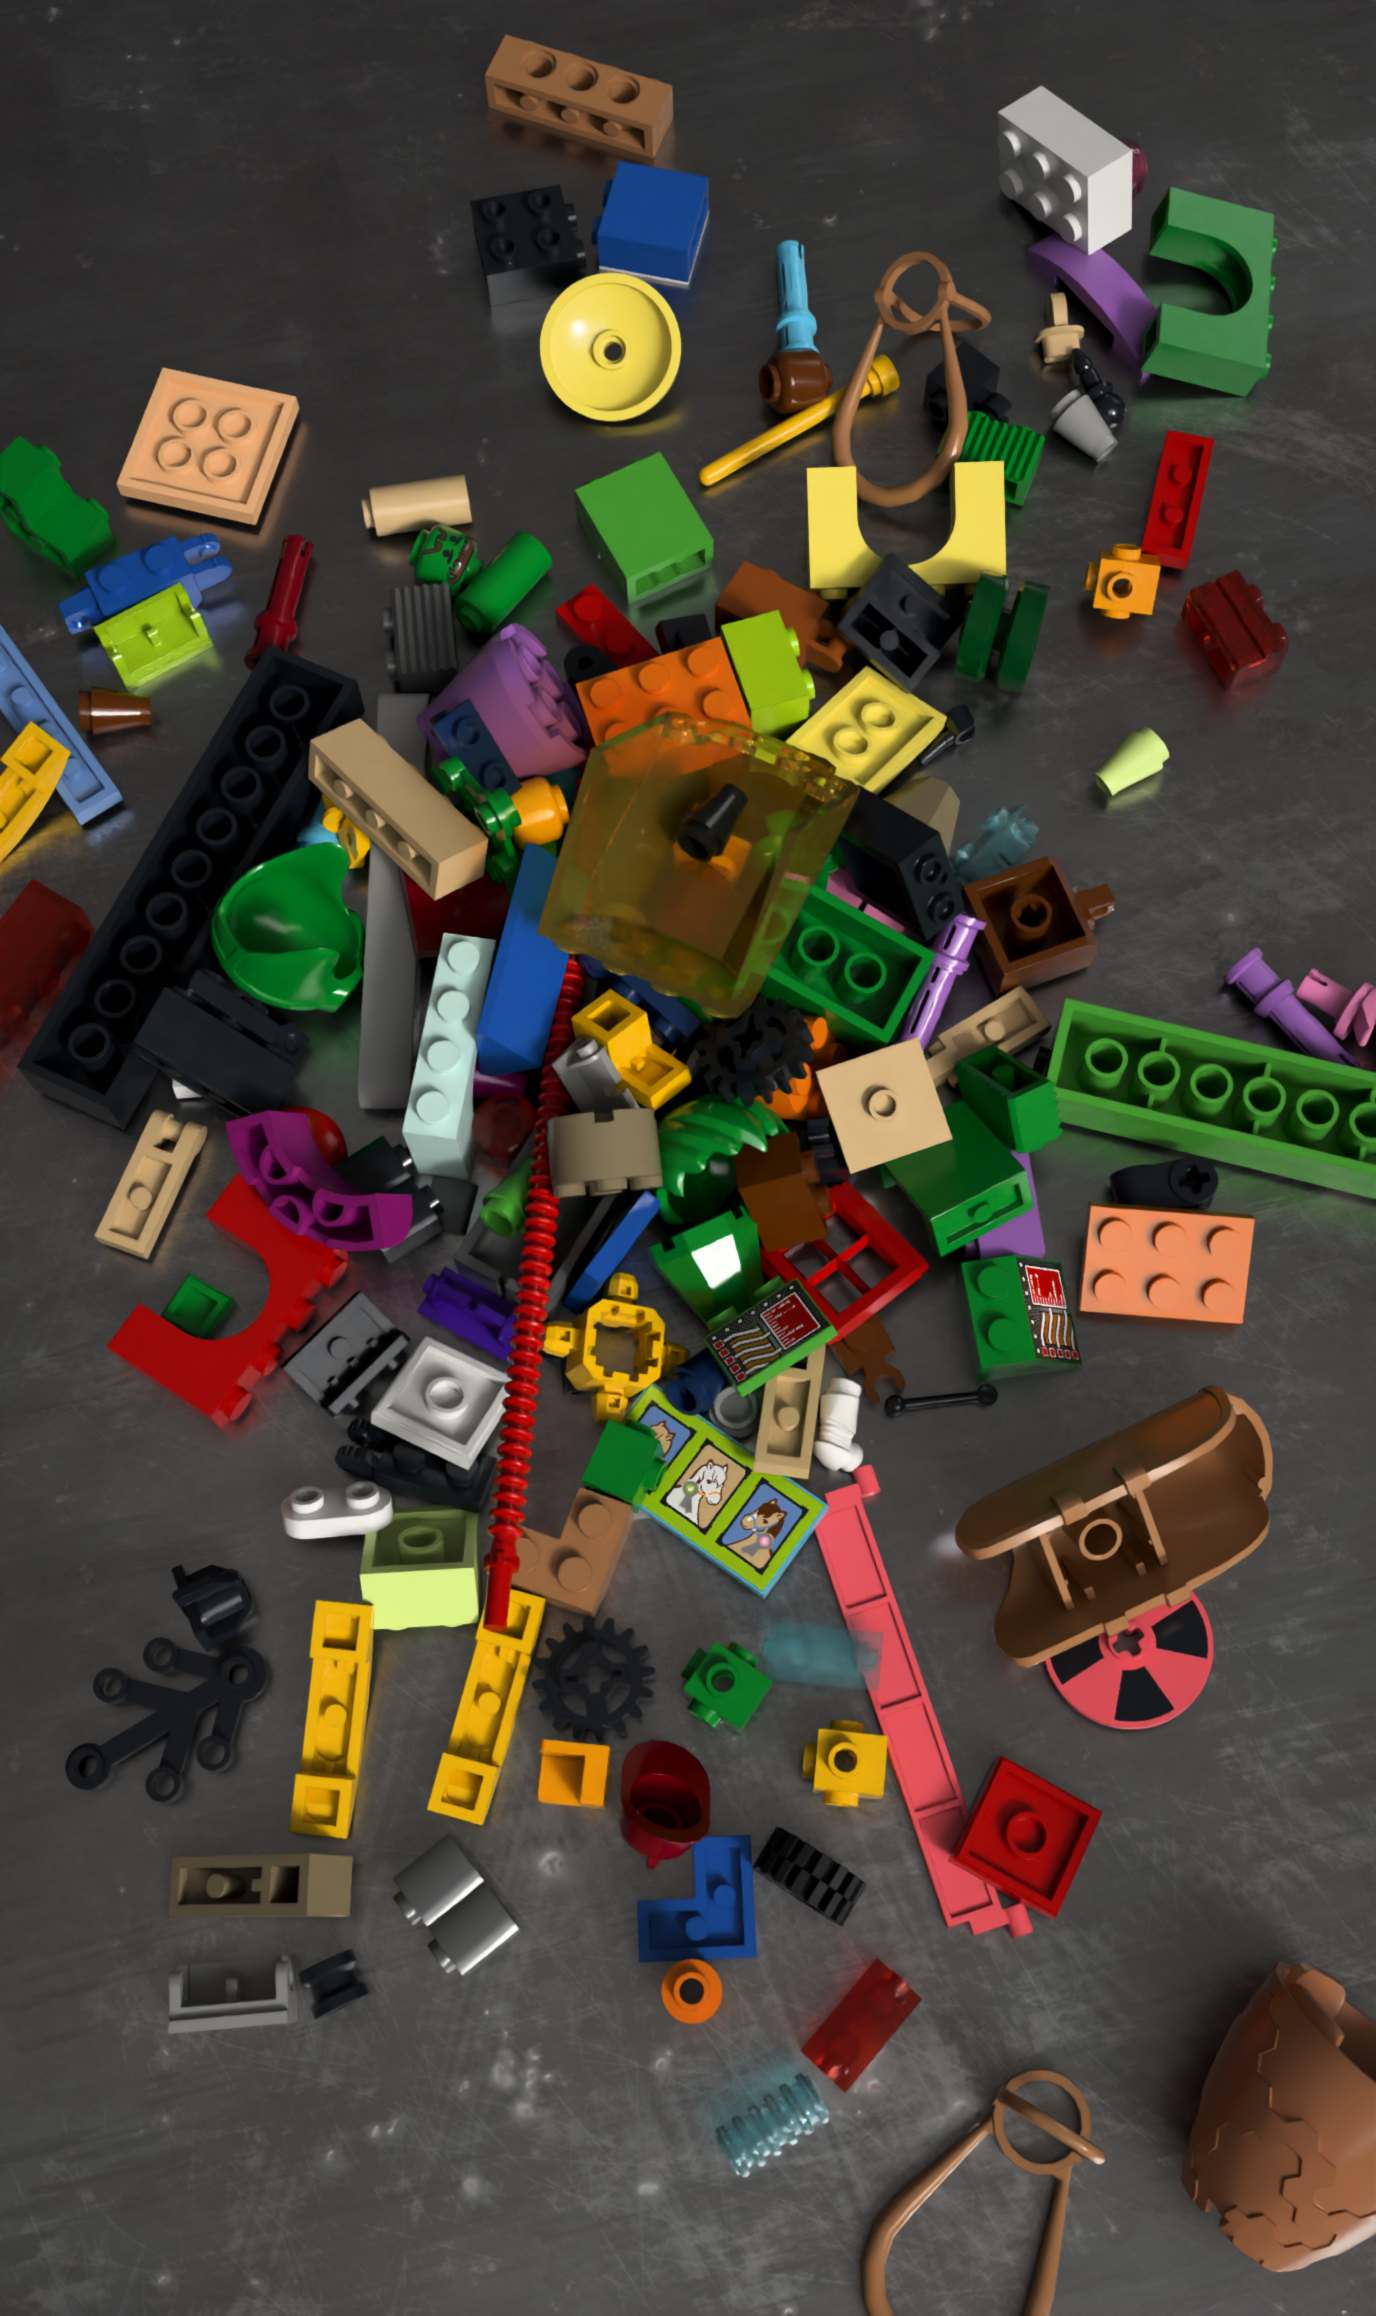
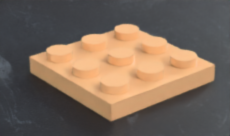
M162 367L116 483L120 494L256 525L299 410L296 396Z

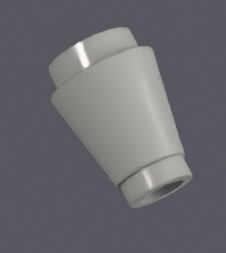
M1076 389L1063 397L1048 416L1054 423L1053 430L1088 456H1091L1096 462L1105 458L1118 443L1089 395L1082 396Z

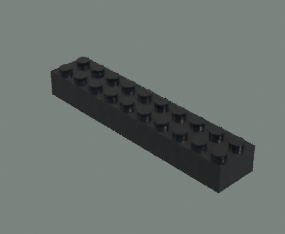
M268 644L17 1065V1068L35 1090L118 1128L125 1129L158 1070L120 1048V1042L149 992L164 986L168 987L176 972L206 968L215 972L220 962L214 952L210 936V919L214 906L218 899L248 870L284 853L320 790L308 779L310 740L358 718L361 719L365 712L356 680Z

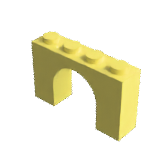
M1004 461L957 462L951 467L949 473L950 530L943 549L932 558L921 563L907 565L942 597H945V590L964 589L965 597H973L983 569L1006 575ZM856 466L807 468L804 476L808 589L819 594L828 603L848 601V593H857L883 561L881 557L868 547L859 530Z

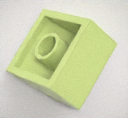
M444 1504L393 1507L394 1516L388 1526L379 1531L365 1534L359 1575L363 1604L374 1605V1629L402 1630L408 1627L440 1625L457 1627L463 1624L480 1623L482 1600L480 1511L475 1514Z

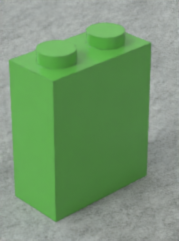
M660 451L646 458L634 459L624 468L604 477H594L584 483L583 486L574 490L577 519L597 553L599 552L601 560L628 605L714 566L713 538Z

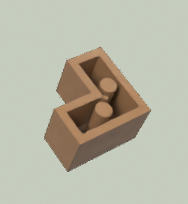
M579 1487L560 1539L517 1524L524 1533L522 1538L516 1540V1555L520 1558L519 1572L512 1575L511 1589L545 1598V1604L583 1618L584 1616H590L592 1621L596 1622L634 1520L632 1506Z

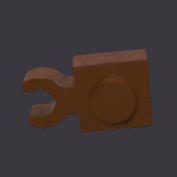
M877 1313L873 1314L842 1340L830 1345L847 1378L859 1372L862 1373L865 1378L863 1395L871 1406L875 1407L880 1402V1397L874 1388V1384L879 1380L891 1382L898 1395L904 1392L905 1380L902 1373L897 1368L887 1365L884 1361L895 1355L896 1348Z

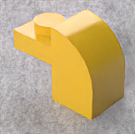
M612 989L606 991L571 1018L576 1039L583 1035L586 1040L594 1038L597 1045L604 1044L606 1047V1053L622 1078L618 1084L613 1085L616 1091L628 1088L634 1099L644 1107L653 1108L655 1112L692 1082L690 1068L652 1043L647 1012Z

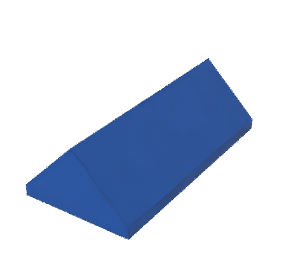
M526 842L476 1031L481 1075L497 1076L541 1068L589 880L539 845Z

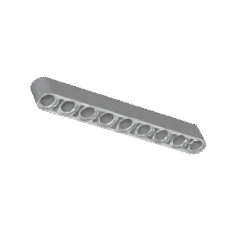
M380 693L378 698L376 734L382 735L388 745L407 763L414 765L420 775L430 783L432 743L422 734L416 722V716L425 711L432 702L430 693ZM371 840L358 1099L361 1109H407L418 1057L422 958H415L397 864L373 840Z

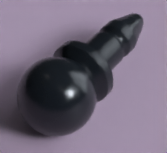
M1074 348L1071 352L1073 368L1076 374L1080 376L1079 380L1086 392L1084 395H1089L1110 431L1118 428L1126 416V405L1119 395L1112 393L1114 387L1111 382L1102 383L1097 370L1093 368L1091 359L1079 348Z

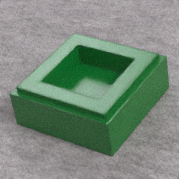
M189 1273L160 1316L188 1335L200 1339L213 1340L237 1303L233 1298Z

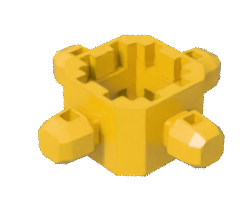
M620 1272L614 1273L608 1278L605 1283L603 1298L571 1322L552 1321L544 1324L546 1332L539 1337L544 1341L545 1345L542 1349L544 1352L562 1358L567 1355L565 1375L576 1390L597 1393L592 1396V1417L596 1424L606 1426L609 1419L621 1423L626 1414L628 1398L647 1388L660 1376H668L673 1368L690 1358V1351L683 1345L670 1341L664 1342L665 1323L655 1309L634 1305L638 1302V1283L633 1275ZM601 1322V1325L614 1328L624 1326L627 1333L634 1334L633 1342L639 1343V1348L634 1353L633 1369H636V1374L630 1377V1374L612 1371L608 1373L604 1372V1366L596 1365V1356L591 1355V1349L595 1347L597 1329H594V1324Z

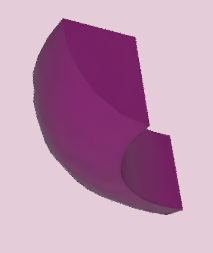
M267 1110L225 1122L229 1143L247 1185H254L261 1197L269 1205L267 1212L296 1235H304L332 1249L374 1251L402 1244L410 1232L413 1217L412 1195L370 1194L343 1180L334 1172L319 1152L310 1131L306 1113Z

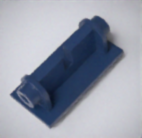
M470 698L466 699L451 712L447 710L441 711L429 720L432 725V730L430 731L432 736L438 738L449 757L454 754L459 757L465 768L483 789L486 788L491 792L500 786L511 797L522 788L518 778Z

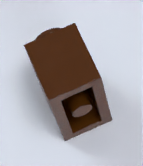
M796 1131L767 1138V1152L758 1150L749 1144H744L739 1153L733 1155L738 1190L752 1221L757 1224L758 1235L766 1253L829 1237L825 1216L834 1213L830 1193L826 1183H816L820 1182L821 1179L813 1150L803 1151Z

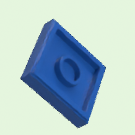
M644 1191L585 1269L562 1306L576 1316L584 1312L661 1207L659 1199L648 1191Z

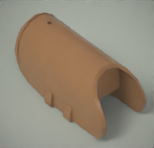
M1209 1385L1198 1390L1197 1394L1015 1480L969 1506L955 1527L956 1535L954 1537L957 1546L973 1559L991 1558L1009 1549L1012 1550L1014 1557L1010 1587L1000 1606L993 1628L997 1640L995 1643L999 1650L1013 1664L1027 1667L1036 1665L1099 1634L1105 1633L1110 1638L1130 1627L1128 1620L1162 1604L1172 1608L1191 1599L1189 1591L1221 1574L1251 1554L1266 1538L1270 1530V1516L1265 1500L1272 1487L1273 1454L1269 1434L1256 1411L1237 1393Z

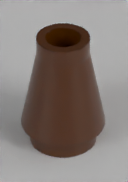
M91 686V691L79 690L81 731H93V735H99L137 726H151V697Z

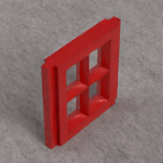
M847 1180L829 1190L834 1213L837 1212L861 1238L840 1255L824 1239L812 1241L830 1262L809 1279L783 1254L789 1248L766 1253L762 1242L759 1244L762 1275L768 1281L780 1275L784 1283L792 1278H797L833 1325L838 1336L828 1341V1346L846 1337L917 1281L921 1274L929 1268L928 1262ZM833 1214L826 1215L825 1218L828 1219ZM867 1245L894 1270L872 1288L846 1263V1261ZM836 1269L862 1294L860 1298L841 1313L814 1287Z

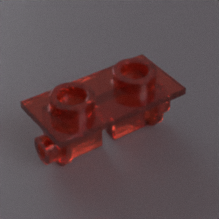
M876 1958L800 2051L846 2093L922 1999L893 1970L891 1971Z

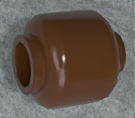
M812 348L774 352L767 360V363L762 366L759 373L761 397L765 403L770 404L772 409L779 414L798 413L807 407L820 403L825 399L826 393L830 392L832 387V372L829 365L824 363L820 354Z

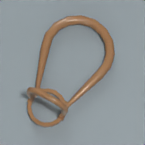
M922 251L905 254L891 264L882 277L880 287L876 288L874 299L878 306L879 315L839 403L831 431L832 455L835 467L856 466L851 456L850 432L883 327L891 326L900 333L910 335L927 330L941 332L949 428L942 451L929 470L911 483L892 488L872 484L859 473L856 467L857 496L866 503L890 508L919 501L943 483L950 473L953 464L959 460L968 431L967 398L952 333L982 330L989 325L992 319L985 307L956 292L955 285L952 282V275L945 263L933 254ZM920 263L932 264L940 276V284L938 286L939 298L931 311L925 316L914 312L899 296L892 292L893 285L900 274L910 266ZM949 304L964 310L976 318L948 320L947 309ZM891 307L908 323L897 321L891 311Z
M1047 2069L1026 2070L1010 2078L1005 2085L1001 2084L991 2101V2106H993L992 2113L979 2126L903 2188L873 2222L861 2259L862 2298L868 2316H894L886 2297L885 2263L894 2236L987 2134L995 2137L1001 2152L1018 2168L1036 2175L1052 2174L1058 2178L1030 2294L1023 2316H1049L1055 2294L1072 2166L1076 2162L1081 2163L1084 2158L1097 2165L1103 2164L1106 2160L1105 2153L1089 2140L1092 2131L1091 2116L1082 2092L1067 2077ZM1047 2080L1060 2085L1072 2097L1078 2110L1079 2133H1076L1035 2105L1014 2094L1018 2087L1030 2081ZM1005 2109L1013 2110L1069 2146V2153L1052 2163H1034L1022 2158L1011 2147L1005 2135L1003 2122Z

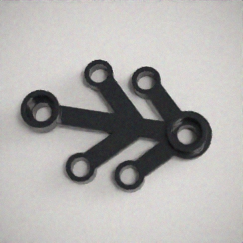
M160 1637L151 1640L143 1652L144 1663L149 1669L159 1674H168L175 1669L209 1679L189 1692L130 1679L126 1673L116 1668H106L100 1671L93 1681V1691L99 1700L108 1704H119L124 1701L158 1709V1711L102 1745L85 1743L76 1747L69 1754L65 1766L66 1775L70 1783L86 1791H98L105 1788L115 1776L117 1763L169 1732L160 1765L148 1775L145 1786L146 1792L151 1799L161 1803L174 1802L181 1796L184 1789L182 1772L199 1714L219 1702L212 1734L200 1742L197 1747L196 1758L200 1766L211 1772L226 1770L234 1759L232 1742L243 1703L257 1698L267 1684L268 1667L262 1655L256 1650L247 1646H234L226 1649L218 1657L180 1649L167 1638ZM161 1646H168L171 1650L170 1660L165 1665L156 1666L153 1660L155 1651ZM237 1664H245L248 1670L246 1679L240 1684H232L229 1679L230 1670ZM118 1676L121 1680L119 1692L114 1696H106L103 1690L105 1681L109 1677ZM215 1743H221L225 1750L224 1758L218 1764H209L206 1758L208 1748ZM92 1755L97 1762L96 1770L92 1775L83 1777L79 1772V1764L84 1757ZM170 1774L174 1779L173 1790L168 1795L160 1796L156 1790V1782L162 1775Z

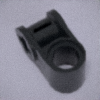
M1186 1157L1153 1165H1135L1118 1170L1109 1177L1115 1204L1206 1211L1210 1207L1218 1186V1174L1215 1167L1209 1161L1200 1157ZM1190 1180L1194 1188H1201L1199 1194H1192L1189 1187H1182L1183 1181Z

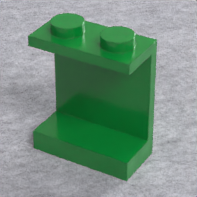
M963 1099L943 1109L953 1139L876 1165L881 1185L887 1189L897 1184L923 1215L930 1245L940 1257L1035 1208L1026 1169Z

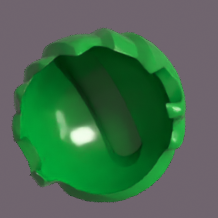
M718 1092L713 1095L707 1094L695 1098L677 1107L661 1119L657 1124L663 1187L650 1189V1193L661 1201L659 1204L661 1207L658 1212L662 1219L672 1225L694 1224L704 1221L718 1211L731 1193L738 1188L733 1155L738 1154L744 1144H749L758 1150L767 1152V1138L790 1132L779 1116L756 1099H754L750 1108L744 1107L739 1096L728 1105L724 1103Z

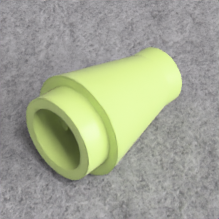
M1144 726L1138 732L1131 730L1101 768L1094 772L1092 776L1100 790L1106 796L1112 797L1120 790L1162 770V763L1169 758V752L1161 738L1149 727Z

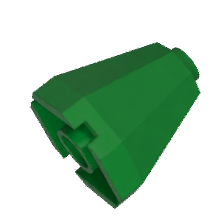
M745 1203L732 1207L726 1213H718L661 1239L665 1250L660 1242L645 1247L653 1267L704 1323L732 1305L740 1313L757 1302L752 1292L763 1285L757 1224L752 1221Z

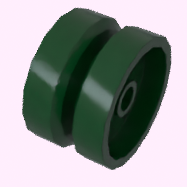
M983 569L973 599L968 602L958 639V646L960 647L954 678L978 684L987 674L992 655L999 656L994 677L997 689L1021 695L1039 637L1051 586L1026 580L1019 587L1011 610L1005 608L1010 590L1008 576Z

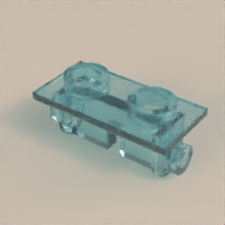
M1022 803L1009 810H1006L1003 806L999 807L981 824L980 827L984 833L974 844L971 840L965 842L950 856L949 862L952 865L951 868L954 876L962 883L959 886L960 893L966 884L1006 871L995 860L997 855L1010 867L1036 843L1035 835L1039 832L1037 825L1028 818L1022 820L1019 817L1028 807L1026 803Z
M771 1622L770 1638H765L763 1645V1660L768 1661L767 1677L776 1681L879 1691L883 1633Z

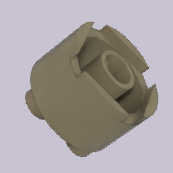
M654 1109L612 1110L613 1113L594 1114V1112L548 1119L546 1122V1137L553 1198L586 1195L585 1186H589L590 1196L622 1193V1190L628 1189L627 1182L629 1181L631 1190L663 1187Z

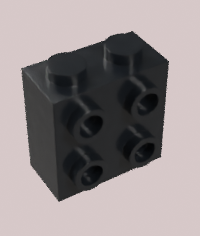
M560 185L470 201L474 234L491 306L560 294L580 280L579 270L587 268L585 250L582 239L575 241L573 239L572 233L578 232L573 203L565 204Z

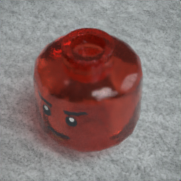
M511 1093L495 1094L480 1104L473 1116L472 1136L476 1149L482 1159L493 1167L506 1170L510 1168L534 1130L536 1122L539 1120L533 1105L523 1097Z

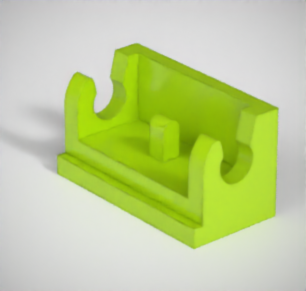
M180 582L93 627L106 657L128 692L214 646L198 610L195 611L193 609L188 594Z

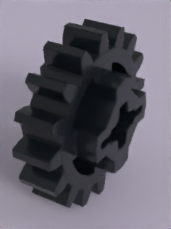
M759 995L755 1005L750 1007L747 1006L743 999H739L736 1005L737 1011L730 1014L721 1008L718 1011L721 1022L718 1025L705 1024L703 1026V1030L709 1040L696 1042L695 1047L700 1058L695 1060V1063L712 1095L719 1092L724 1103L730 1105L739 1096L744 1107L750 1108L755 1097L762 1096L765 1103L769 1105L773 1103L774 1091L780 1089L789 1095L793 1092L789 1081L793 1077L797 1079H805L808 1074L803 1063L814 1061L815 1055L810 1044L815 1041L800 1010L797 1007L789 1010L785 999L779 998L771 1007L764 995ZM723 1066H728L730 1072L724 1069Z
M584 1616L583 1630L575 1632L573 1627L566 1622L562 1625L566 1638L561 1643L549 1637L544 1641L552 1653L550 1658H535L534 1665L539 1670L545 1672V1678L532 1682L533 1690L541 1693L547 1692L548 1697L538 1705L542 1714L550 1713L554 1710L558 1712L552 1725L558 1732L569 1723L574 1725L573 1738L575 1741L580 1742L585 1736L586 1730H593L598 1743H604L606 1729L612 1726L621 1737L626 1735V1727L623 1720L630 1716L634 1720L641 1722L644 1714L637 1706L638 1701H653L654 1692L644 1687L643 1681L656 1677L655 1668L640 1665V1662L650 1654L647 1645L638 1646L633 1649L630 1645L635 1637V1631L629 1627L620 1636L615 1634V1621L613 1618L608 1617L602 1629H595L591 1617ZM601 1643L609 1644L618 1649L627 1658L629 1663H613L603 1655ZM580 1646L581 1655L570 1669H562L558 1672L566 1655ZM598 1666L602 1675H611L609 1680L601 1682L600 1692L590 1693L587 1684L577 1683L579 1679L588 1677L589 1667ZM631 1687L624 1703L617 1710L609 1714L608 1703L617 1691ZM559 1695H575L586 1704L587 1717L571 1711L561 1701Z

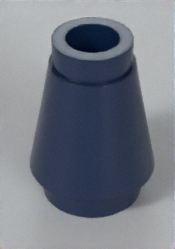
M706 1347L669 1372L668 1382L665 1384L664 1391L668 1401L676 1410L685 1415L694 1416L699 1412H706L712 1407L727 1378Z

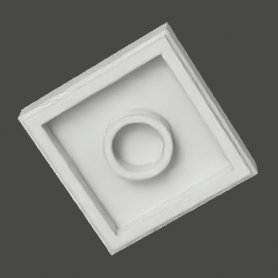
M424 1334L372 1411L371 1424L469 1470L498 1424L501 1415L506 1411L502 1402L504 1398L510 1395L505 1392L504 1385L512 1380L507 1377L505 1372Z

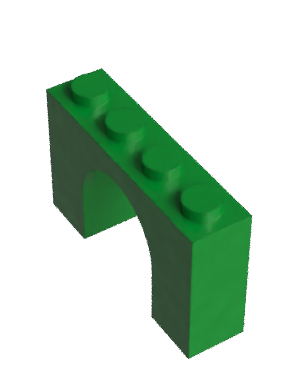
M1169 187L1151 219L1149 255L1194 266L1212 275L1226 290L1232 304L1233 313L1228 315H1210L1161 303L1143 331L1140 371L1243 397L1247 396L1258 380H1263L1266 377L1272 359L1271 352L1267 351V340L1274 320L1273 313L1269 312V303L1276 282L1275 274L1271 273V266L1278 244L1277 236L1273 235L1274 214Z

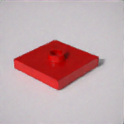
M1000 1755L996 1757L948 1862L1043 1916L1054 1919L1059 1913L1103 1812Z

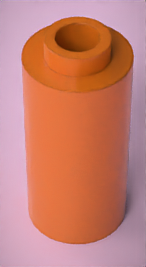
M687 1959L676 1963L668 1970L662 1982L661 1995L663 2004L669 2014L678 2021L695 2024L707 2020L716 2012L722 1999V1983L719 1975L709 1964L701 1960ZM690 1978L700 1981L704 1988V1995L696 2004H688L680 1996L682 1983Z

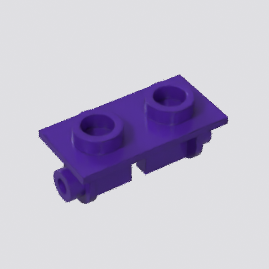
M447 1267L443 1268L439 1276L434 1273L431 1274L423 1286L422 1292L427 1295L419 1306L417 1313L509 1364L508 1354L515 1350L511 1347L509 1341L511 1337L517 1335L512 1331L511 1325L514 1321L519 1320L513 1315V1310L516 1306Z

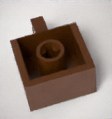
M1045 856L966 884L961 892L965 906L964 911L987 922L984 930H978L972 946L997 999L1018 986L1027 989L1091 966L1098 949V943L1091 931L1096 926L1094 921L1111 914L1114 910L1113 905L1116 904L1108 883L1083 891H1079L1077 885L1070 887L1058 859L1050 856Z

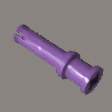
M963 911L938 931L932 946H926L927 949L936 953V956L910 1003L895 1044L917 1036L923 1053H925L957 974L963 975V972L968 970L970 963L966 958L978 930L985 929L987 924L985 920Z
M1258 947L1245 955L1223 977V980L1228 985L1234 983L1255 1005L1253 1011L1258 1016L1263 1018L1269 1017L1306 1056L1355 1068L1361 1066L1358 1061L1344 1050L1320 1022L1300 1004L1293 995L1295 992L1292 988L1293 984L1288 979L1282 981L1261 959L1263 953Z

